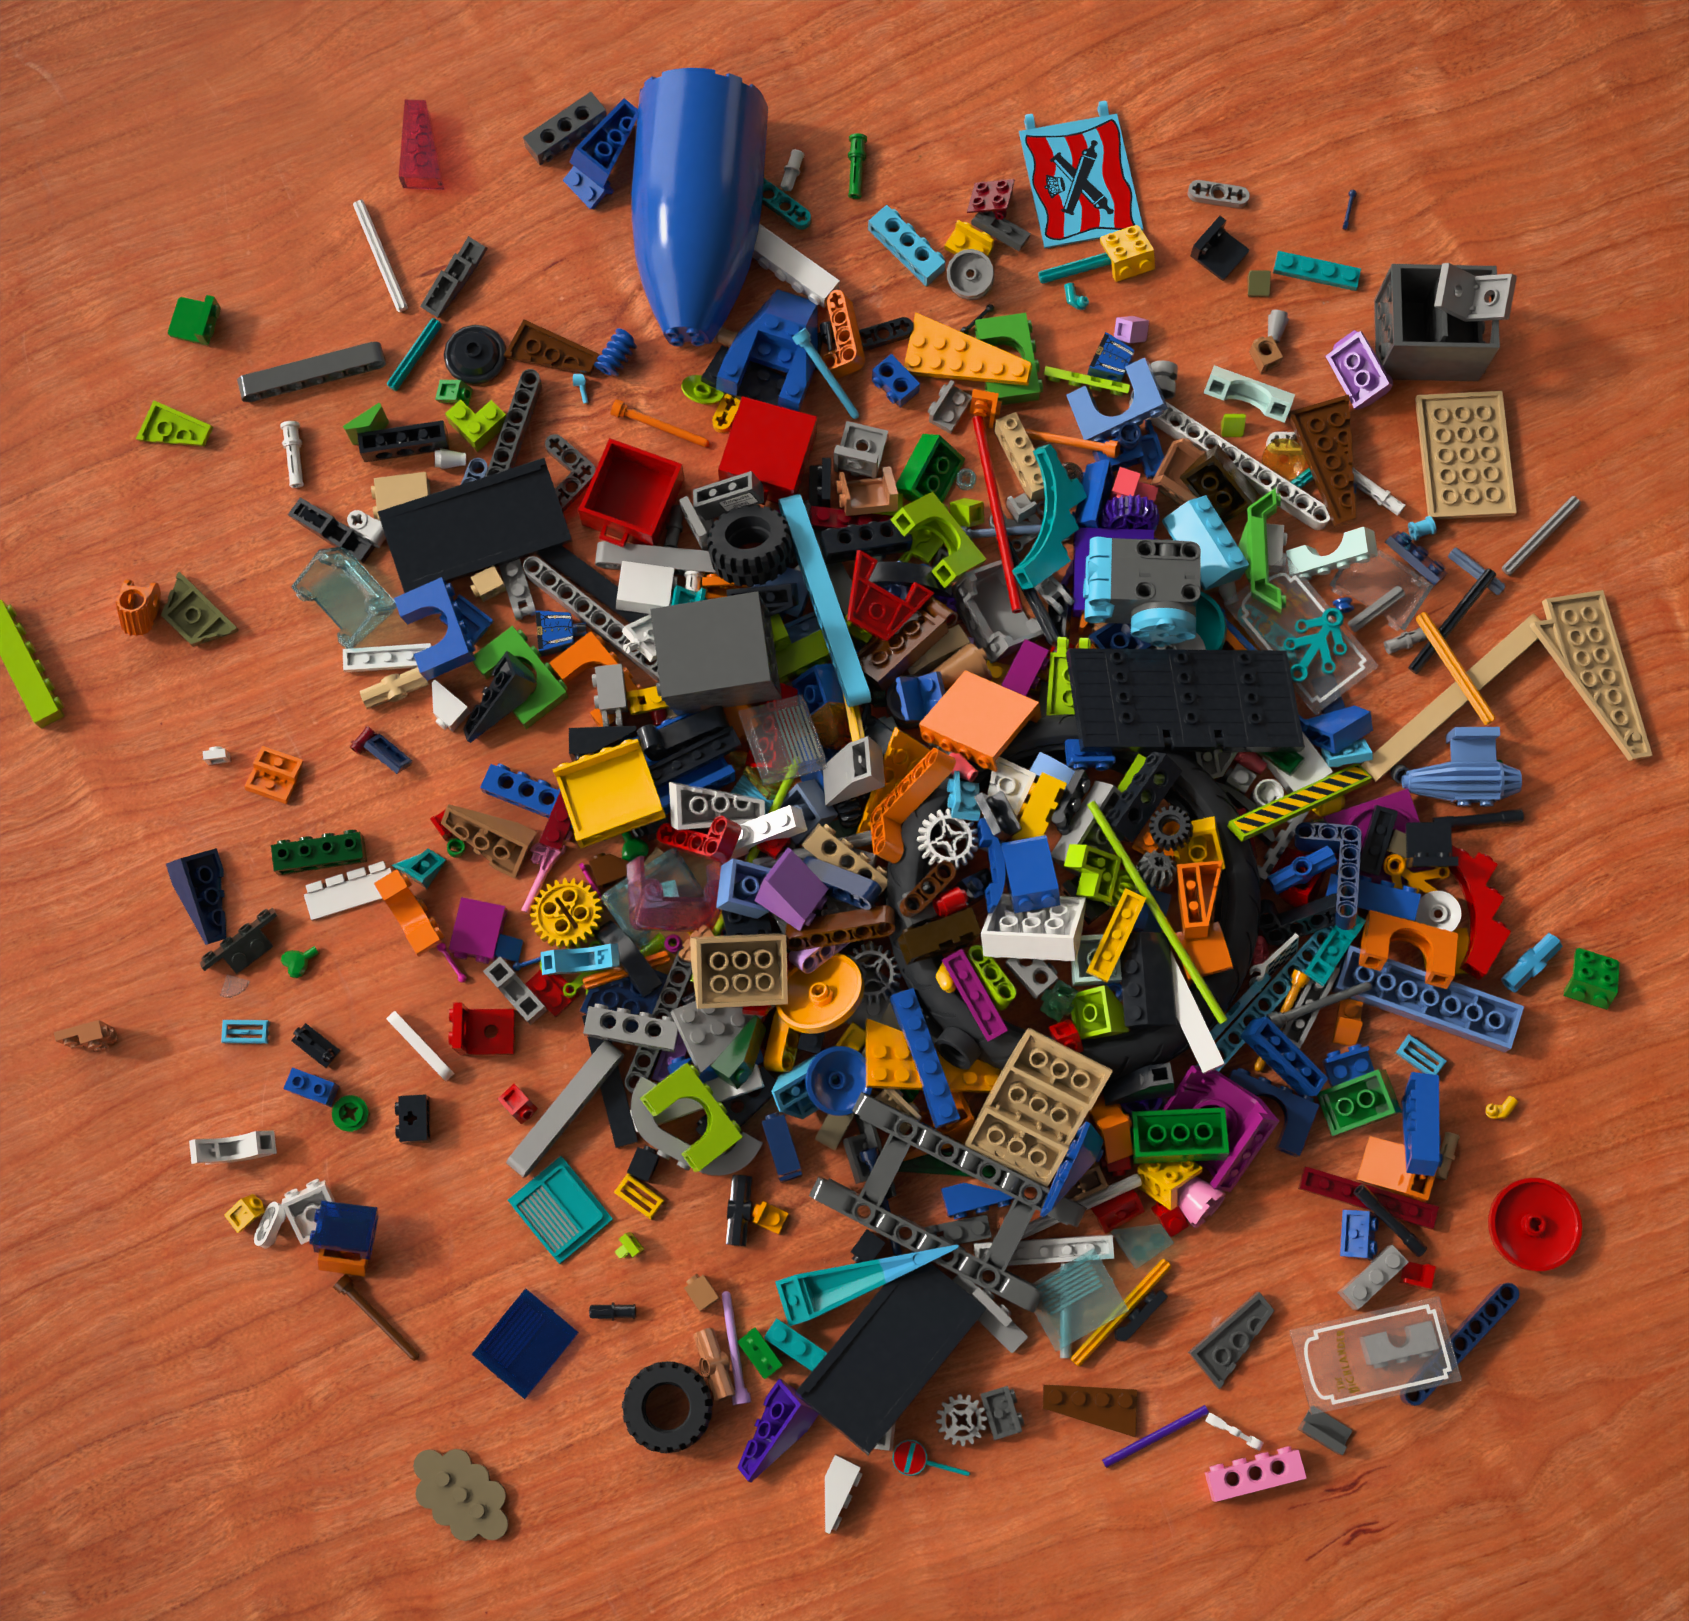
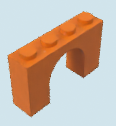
M590 631L549 664L558 678L566 685L586 669L618 664L619 659L613 651L608 652L604 648L606 643L599 635L595 636ZM626 667L623 668L626 693L632 690L643 689L640 684L635 685L631 680L633 678L632 674ZM645 697L639 698V704H645ZM627 700L628 712L622 713V721L631 715L629 709L631 707L630 700ZM592 710L590 712L592 719L599 727H603L600 710ZM608 714L609 727L617 726L616 714Z
M1373 910L1369 911L1362 930L1359 966L1381 971L1388 959L1389 943L1393 941H1406L1418 947L1426 958L1425 984L1444 989L1449 987L1455 977L1458 933Z

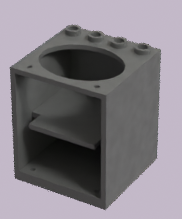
M1391 264L1374 299L1375 354L1385 372L1392 377V380L1479 381L1500 348L1499 320H1492L1490 343H1485L1482 336L1485 331L1484 321L1465 322L1434 307L1442 265ZM1454 265L1474 276L1497 275V266ZM1495 293L1491 296V302L1495 298Z
M759 592L650 609L660 682L656 683L657 693L677 716L701 712L713 706L728 708L782 699L771 616Z

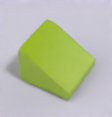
M1225 414L1221 421L1222 437H1242L1246 415Z

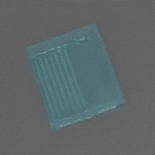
M1095 1248L1032 1283L1036 1285L1035 1288L1044 1293L1035 1314L1056 1352L1129 1311L1113 1282V1278L1110 1277Z

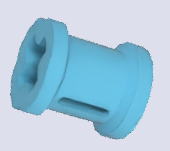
M1427 516L1425 520L1416 523H1408L1409 534L1414 541L1428 534H1436V525L1431 516Z

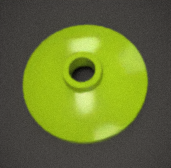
M691 375L683 380L681 385L682 391L694 402L712 405L720 402L723 398V392L701 381L702 375Z

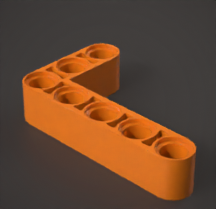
M933 748L874 809L870 817L873 853L893 864L901 859L904 851L901 824L950 775L956 764L955 758L937 748Z

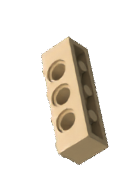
M1014 412L997 419L994 432L1026 496L1031 502L1045 498L1040 467L1033 453L1035 449L1017 413Z
M818 823L802 843V846L819 860L859 875L864 869L870 870L871 877L869 879L877 882L883 892L887 887V871L880 866L877 868L873 867L870 864L871 859L863 852L857 854L853 851L854 845L844 837L842 840L838 839L834 835L836 831L828 824L822 826ZM828 841L836 843V849L831 853L824 851V845ZM846 855L854 858L853 864L849 867L841 864L842 858Z

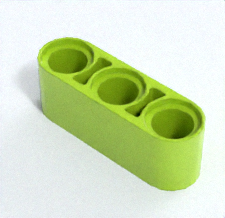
M981 945L972 946L966 954L996 1009H1006L1016 996L1015 987L993 957L983 955V947Z

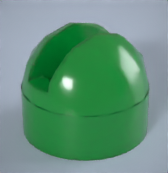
M458 838L451 839L447 843L448 854L453 858L461 857L465 852L464 842Z

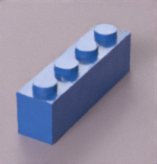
M1336 870V874H1330L1325 896L1337 893L1338 870ZM1359 875L1358 908L1415 921L1421 897L1420 893H1416L1417 888L1404 885L1403 889L1394 887L1395 883L1381 880L1380 884L1371 882V877Z

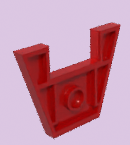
M858 550L847 621L882 641H888L934 592L915 582L912 584L905 600H902L869 581L878 560Z

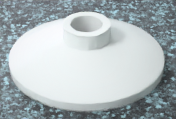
M1432 891L1421 897L1416 914L1417 923H1423L1451 932L1458 926L1461 919V908L1458 901L1451 894L1444 891ZM1436 910L1442 911L1443 915L1441 918L1434 916Z

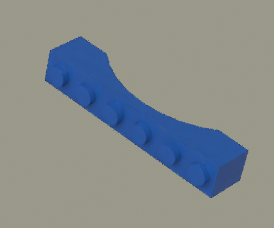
M914 988L891 995L890 1003L913 1057L935 1129L958 1122L960 1116Z

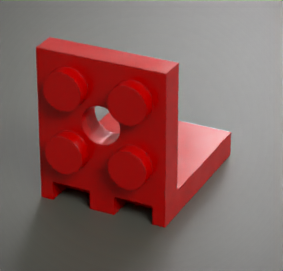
M453 1002V1009H449V1022H452L453 1026L452 1031H449L448 1043L452 1045L454 1051L459 1055H514L515 1009H468L462 1002ZM489 1026H495L498 1029V1033L494 1038H488L485 1034Z

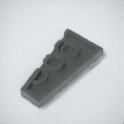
M1256 1292L1188 1352L1218 1389L1223 1386L1224 1380L1234 1370L1237 1361L1247 1351L1255 1335H1258L1274 1312V1309L1260 1292Z

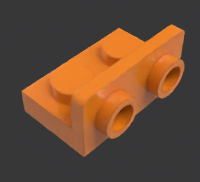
M973 389L970 413L975 416H989V428L993 429L994 422L999 419L1002 402L998 401L999 393Z

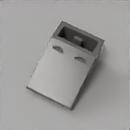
M869 736L848 743L823 766L825 806L828 807L885 787L882 747Z

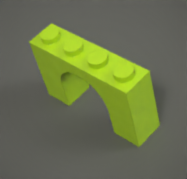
M933 492L902 507L891 519L904 537L918 529H927L937 534L943 540L948 549L949 556L942 559L931 572L944 588L957 582L965 572L979 568L987 560Z
M685 1063L640 1097V1100L653 1117L659 1115L681 1098L695 1100L704 1108L707 1115L705 1133L698 1141L681 1153L693 1171L698 1172L743 1136L740 1134L741 1129L734 1120L731 1121L726 1115L727 1110L721 1102L717 1103L712 1095L714 1093L706 1083L703 1084L698 1078L700 1076L698 1070L693 1065L689 1066L688 1063Z

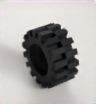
M1169 806V810H1166L1165 807L1161 808L1163 811L1161 813L1157 810L1155 812L1156 817L1152 816L1150 819L1152 823H1149L1150 833L1155 844H1158V847L1161 849L1164 847L1166 851H1169L1170 848L1173 851H1177V846H1180L1181 849L1184 848L1183 843L1186 842L1188 844L1190 842L1189 837L1193 836V826L1187 813L1184 810L1182 811L1180 807H1177L1175 810L1173 806ZM1174 821L1180 825L1179 831L1174 835L1168 836L1163 833V827L1168 822Z

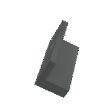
M1310 1406L1298 1427L1299 1431L1338 1455L1344 1454L1347 1448L1345 1443L1352 1433L1350 1428L1315 1406Z

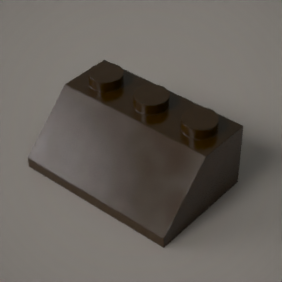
M1219 444L1202 454L1180 476V479L1197 498L1207 496L1223 523L1255 503L1258 494Z

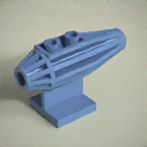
M1454 727L1445 735L1446 744H1450L1451 762L1409 770L1406 772V775H1402V788H1408L1410 793L1447 800L1450 803H1457V806L1460 807L1471 806V803H1480V806H1493V803L1520 792L1522 787L1521 771L1496 760V738L1500 736V727Z

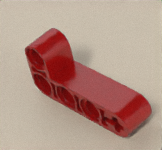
M718 816L713 820L707 835L689 829L677 830L671 827V824L665 823L659 827L657 839L676 850L715 862L726 863L734 852L741 834V827L724 816Z

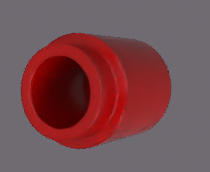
M956 886L936 895V898L932 900V904L938 916H948L966 908V902L969 900L965 890Z

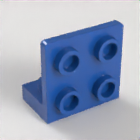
M938 671L920 677L900 676L896 678V690L902 704L901 712L906 721L921 722L945 694L941 672Z

